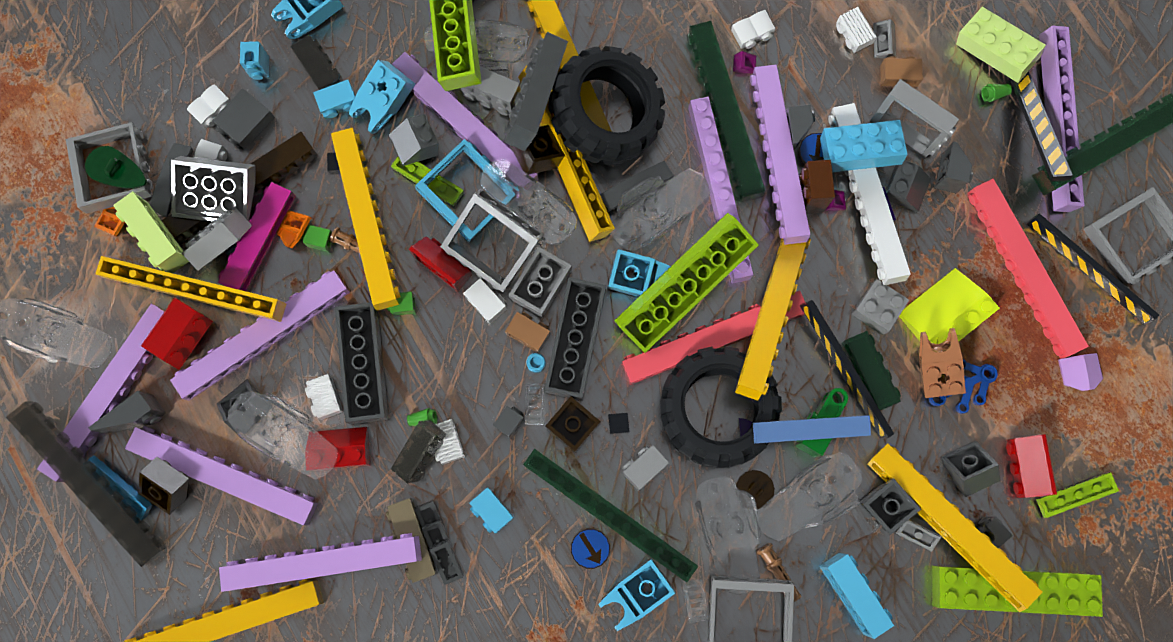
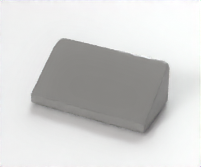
M889 19L873 23V31L877 36L874 41V57H896L894 22Z
M915 516L911 517L896 530V534L931 552L942 537L927 522Z

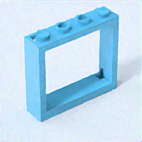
M465 139L415 185V189L452 226H454L458 217L427 185L463 151L508 195L501 202L503 205L507 206L518 195L517 189L513 186L514 184L507 182L503 178V173L498 168L494 169L490 165V160L485 155L481 156L476 151L477 147ZM489 214L472 231L463 224L459 233L470 242L495 217Z

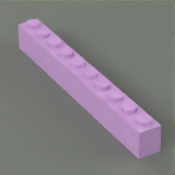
M1052 25L1039 34V41L1046 45L1041 55L1045 111L1073 175L1071 180L1051 181L1053 211L1072 212L1084 206L1070 34L1069 27Z
M404 52L392 63L395 68L415 83L411 92L460 138L474 144L477 147L476 151L481 156L485 155L490 160V165L494 169L498 168L503 173L504 178L514 184L513 186L517 191L524 195L538 181L537 173L524 174L514 152L510 149V145L505 143L504 139L501 141L497 137L498 134L491 127L488 129L478 115L474 116L471 113V109L465 103L461 104L458 101V97L452 91H445L439 84L438 79L435 80L431 76L432 73L426 67L422 68L419 65V61L413 55L409 56Z
M777 65L754 67L753 75H750V83L755 89L753 91V99L758 105L756 108L757 118L761 120L759 130L760 135L764 136L763 151L767 152L766 167L770 169L771 173L769 175V183L774 188L772 199L773 203L777 204L776 219L780 221L781 225L779 227V236L783 238L784 245L804 243L810 237V230Z
M709 97L690 100L689 114L716 222L728 213L740 223ZM749 255L729 273L732 284L752 278L753 271Z
M334 270L332 272L328 271L321 276L320 280L309 283L305 290L289 297V300L285 302L286 308L281 322L262 317L257 318L256 323L251 326H245L240 330L241 333L235 337L227 338L223 345L212 348L207 352L208 355L202 359L194 360L187 369L176 372L174 374L175 377L170 379L181 398L190 401L349 294L350 291Z
M152 303L150 304L37 470L56 482H66L72 477L73 470L77 464L83 461L86 451L96 442V436L99 434V432L90 431L88 427L119 405L122 398L129 394L133 382L141 376L144 366L152 360L153 354L141 347V344L164 313L163 309Z
M143 426V428L135 427L125 447L126 450L149 460H153L156 457L166 460L174 469L182 471L189 477L301 525H309L318 505L317 502L313 501L314 497L303 493L300 496L295 494L296 490L291 487L285 486V488L277 486V481L269 478L266 481L260 479L261 475L256 472L249 471V473L242 471L243 467L234 463L231 466L224 463L225 459L218 456L211 458L207 456L208 452L196 448V451L189 448L190 444L182 441L178 443L171 441L173 437L163 433L159 436L154 433V429Z
M412 533L400 535V539L393 540V536L380 538L381 542L377 543L370 539L361 541V545L354 546V542L342 544V548L335 549V546L332 545L322 547L320 552H315V548L303 550L301 555H296V551L284 553L282 558H277V554L264 556L265 560L258 561V557L245 559L246 563L239 564V560L226 562L227 566L219 567L221 592L421 561L419 536L413 537Z

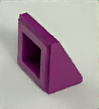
M744 51L735 54L733 72L753 74L757 56Z
M834 190L835 198L825 211L846 209L844 191Z

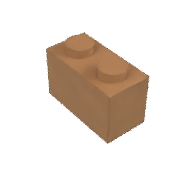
M895 56L885 58L880 65L881 86H895L901 79L911 87H918L923 80L922 59H916L915 57L897 58Z
M517 312L505 330L506 334L535 352L540 353L551 335L548 330L549 327L540 321L538 324L532 321L533 317L525 312L522 314Z

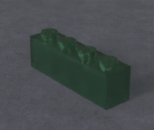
M865 331L843 341L842 344L853 367L880 411L901 402L900 392L891 381L892 375L890 371L885 369L882 363L884 359L874 346L875 340L868 331Z

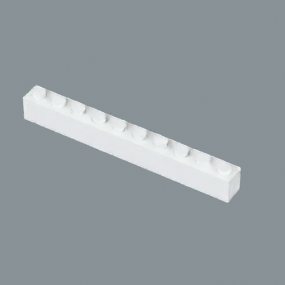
M855 103L834 107L828 116L829 125L833 127L861 124ZM876 168L844 171L845 175L849 176L850 179L849 186L850 191L854 193L856 198V209L860 210L861 225L865 227L867 232L866 241L868 245H871V255L878 267L877 275L879 280H882L883 285L906 281L911 273Z

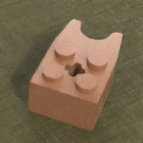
M955 328L949 329L947 339L940 344L931 343L926 332H921L918 354L921 383L925 398L966 394L963 358Z

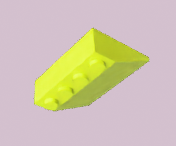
M954 268L905 307L899 317L919 341L921 332H926L931 343L940 344L947 339L950 328H955L959 342L1000 308L984 290Z

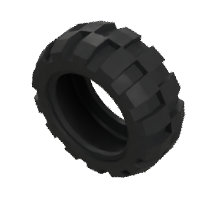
M605 46L602 51L600 47H592L582 50L578 56H573L556 76L552 88L553 91L549 96L548 108L550 113H554V117L551 119L557 135L562 133L566 141L563 144L573 153L576 150L582 152V158L596 164L603 160L606 165L621 164L624 160H632L641 154L657 138L658 130L662 128L665 117V110L661 109L665 104L662 87L657 88L655 82L658 80V77L652 68L646 69L640 63L642 58L634 53L629 52L625 55L621 53L622 48ZM590 80H601L619 88L627 97L632 109L633 118L630 130L626 132H610L592 122L585 113L581 103L580 91L582 83Z
M712 346L700 349L691 356L687 355L676 364L675 369L668 375L663 386L660 400V417L663 429L678 452H682L690 458L689 460L702 466L730 468L742 465L755 458L767 448L769 443H754L753 423L779 421L780 413L782 412V398L778 395L776 388L778 384L773 375H771L770 378L767 377L766 383H769L766 394H762L758 401L752 399L754 403V418L750 429L745 435L731 441H714L702 436L693 428L685 411L686 393L695 382L710 375H726L739 380L746 354L739 352L738 348L724 346V348L714 349Z

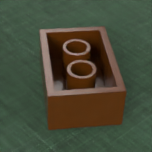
M831 160L807 161L801 173L798 174L806 214L823 213L835 198Z

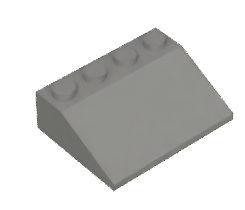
M184 156L171 160L172 217L216 221L225 211L229 210L231 212L237 208L249 221L255 188V165Z

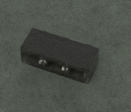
M308 35L291 46L319 90L340 83L339 79L342 78L336 68H331L330 64L332 62L326 53L324 55L321 53L320 50L323 48L317 39L313 41L311 36Z
M431 420L419 421L391 470L406 483L421 480L424 476V470L433 461L435 452L443 445L446 433Z

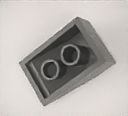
M137 391L88 428L90 431L109 434L135 427L154 425L162 419L166 412L153 395Z

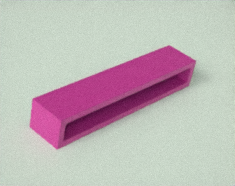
M273 182L265 188L263 198L256 205L255 213L252 219L249 220L252 226L237 241L235 251L229 255L227 266L219 274V284L242 291L248 289L277 234L276 231L296 198L292 191Z

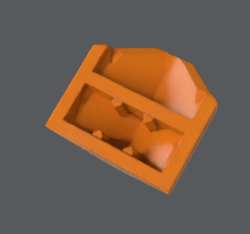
M111 207L102 211L94 227L117 237L125 221H120L115 214L117 210L115 207Z
M290 210L287 211L276 231L286 247L292 249L300 241L311 217Z

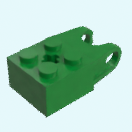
M835 388L825 393L812 414L809 413L806 419L840 417L848 402L847 392L844 389ZM837 392H840L843 395V401L840 394H838ZM833 395L837 398V403L833 400ZM832 438L799 440L794 446L816 458L823 456Z

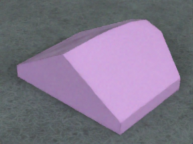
M1097 353L1058 360L1065 386L1081 391L1093 390L1103 379Z

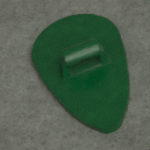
M98 147L86 159L85 170L88 176L102 184L135 189L144 187L147 183L142 170L126 155L113 147Z

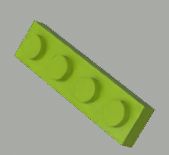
M399 157L391 165L392 169L416 184L431 171V169L420 162L402 166ZM440 175L427 185L438 198L453 207L464 193L463 189Z
M1110 472L1059 490L1057 495L1040 497L1036 501L1043 518H1048L1116 493L1119 489Z

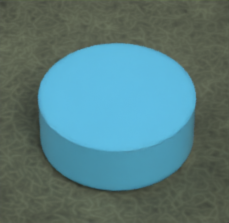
M533 353L527 358L526 364L531 372L539 373L544 370L546 361L543 355Z

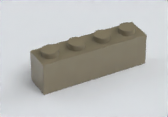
M413 498L387 506L386 516L389 523H393L395 530L392 533L395 540L400 539L402 534L412 533L413 537L419 536L422 560L406 563L407 568H405L408 580H412V583L438 574L429 545L422 531V526L414 510Z

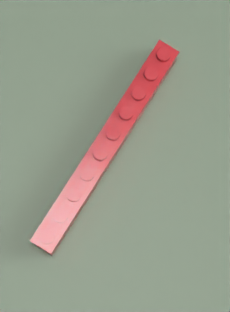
M994 178L974 187L967 193L969 201L975 206L979 219L987 227L988 235L996 243L998 253L1005 259L1006 267L1012 272L1016 285L1024 293L1026 303L1033 309L1035 319L1042 325L1044 335L1051 341L1054 353L1060 359H1063L1089 347Z
M800 290L795 292L794 296L791 295L790 300H793L790 311H787L785 315L788 316L787 322L805 315L800 305L805 303ZM755 304L750 306L747 312H735L727 320L720 318L712 322V326L707 328L706 325L700 326L695 329L696 332L680 334L677 336L678 339L672 342L670 339L659 343V347L654 349L651 347L646 353L642 351V354L637 356L633 353L624 357L621 365L629 384H635L672 369L687 355L691 356L700 349L712 346L714 349L724 348V346H729L751 337L761 306Z

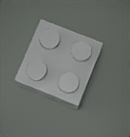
M876 279L869 285L851 315L884 335L891 330L909 302V299L889 286L883 285V282Z
M646 445L637 454L639 458L636 461L631 459L623 466L625 471L622 474L637 491L669 464L653 445L650 448Z

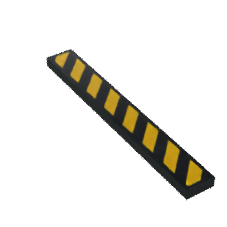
M1029 71L1019 83L1009 78L1050 180H1071L1072 172Z
M1037 214L1027 223L1032 230L1144 325L1158 318L1159 314L1041 214Z
M810 300L800 305L866 415H870V422L879 437L889 438L894 435L893 430L814 301Z

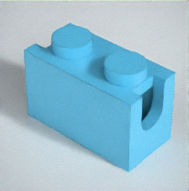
M240 42V64L247 74L256 80L263 79V76L268 78L270 57L260 42Z
M349 80L313 92L324 118H334L341 112H349L355 99V93Z
M489 487L470 502L472 506L470 510L477 518L481 516L485 521L483 526L489 533L492 531L497 533L514 518Z

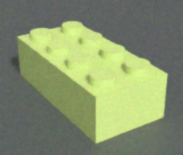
M981 7L959 32L956 43L959 47L1017 83L1040 59L1046 46L984 7Z
M132 191L113 205L117 210L116 216L120 221H125L128 225L127 231L132 237L136 236L139 240L137 245L143 252L149 254L148 260L155 268L158 266L161 271L174 273L189 262L182 254L183 249L146 200Z

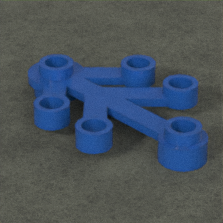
M963 359L964 370L977 375L971 378L964 376L966 394H962L960 403L955 407L959 414L969 411L968 404L973 387L979 382L978 394L973 396L972 401L977 406L985 404L989 383L994 382L998 376L997 370L993 365L984 364L979 367L967 363ZM985 371L989 372V377L984 375ZM952 395L938 397V402H935L933 397H931L929 402L933 406H941L946 402V398ZM978 396L982 398L981 403L977 401ZM961 404L965 406L964 411L960 410Z

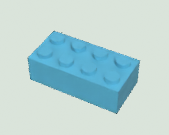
M900 120L824 128L820 137L824 160H831L832 172L902 165L908 155Z
M838 553L819 565V567L862 633L875 639L894 626L891 621L893 617L879 603L881 601L879 595L869 588L868 584L870 582L865 574H860L856 568L858 563L854 557Z

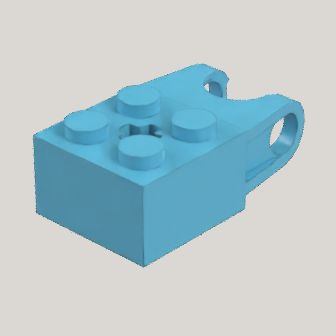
M282 0L273 9L272 18L275 21L293 18L285 30V34L289 39H296L319 26L344 6L340 0Z
M377 60L359 88L350 107L349 115L352 118H357L368 110L371 116L368 131L375 134L398 112L415 86V83L388 61Z
M618 249L615 254L607 289L639 297L671 266L650 257ZM629 270H632L633 274H635L632 278L626 275V272H629Z
M651 559L621 581L598 605L602 608L604 605L617 602L623 606L625 611L624 617L615 626L616 631H619L643 618L674 595L676 591L653 559ZM645 582L653 586L651 588L652 593L648 591L645 593L643 591Z

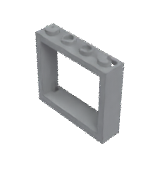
M900 79L870 122L900 120L906 147L925 159L929 154L933 156L942 144L953 135L957 129L955 124L959 118ZM893 101H896L940 131V133L931 141L887 111Z
M132 122L66 139L77 208L88 214L114 207L115 203L132 191L143 199L152 197L151 189H153V184L148 176L150 168L145 160L147 152L141 140L143 139V133ZM131 137L136 165L144 173L147 180L146 185L91 200L83 149Z
M1154 187L1083 229L1117 279L1124 285L1128 283L1134 285L1142 280L1141 276L1145 273L1148 276L1158 270V265L1164 266L1173 261V248L1130 274L1099 228L1140 203L1145 202L1173 242V214Z
M479 189L473 194L442 243L441 248L448 255L458 259L463 266L473 270L478 277L488 281L493 288L504 292L544 234L486 191ZM476 204L529 242L505 279L453 241Z
M711 576L708 642H715L717 588L785 592L783 642H792L794 583L792 580Z

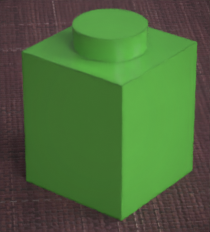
M308 224L307 230L305 229L302 235L303 243L307 247L329 252L332 244L329 241L332 231Z
M412 291L401 292V298H398L399 305L387 308L393 316L416 314L415 295Z

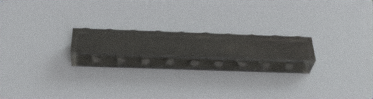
M25 401L6 418L141 567L147 565L165 549L162 539L157 535L154 536L149 531L150 526L145 521H140L137 518L135 509L130 505L127 506L122 501L124 500L123 496L118 491H113L110 488V482L96 472L97 468L92 462H87L82 457L84 453L77 446L73 447L69 442V436L63 431L60 432L55 427L57 423L51 417L45 416L42 412L44 409L39 403Z

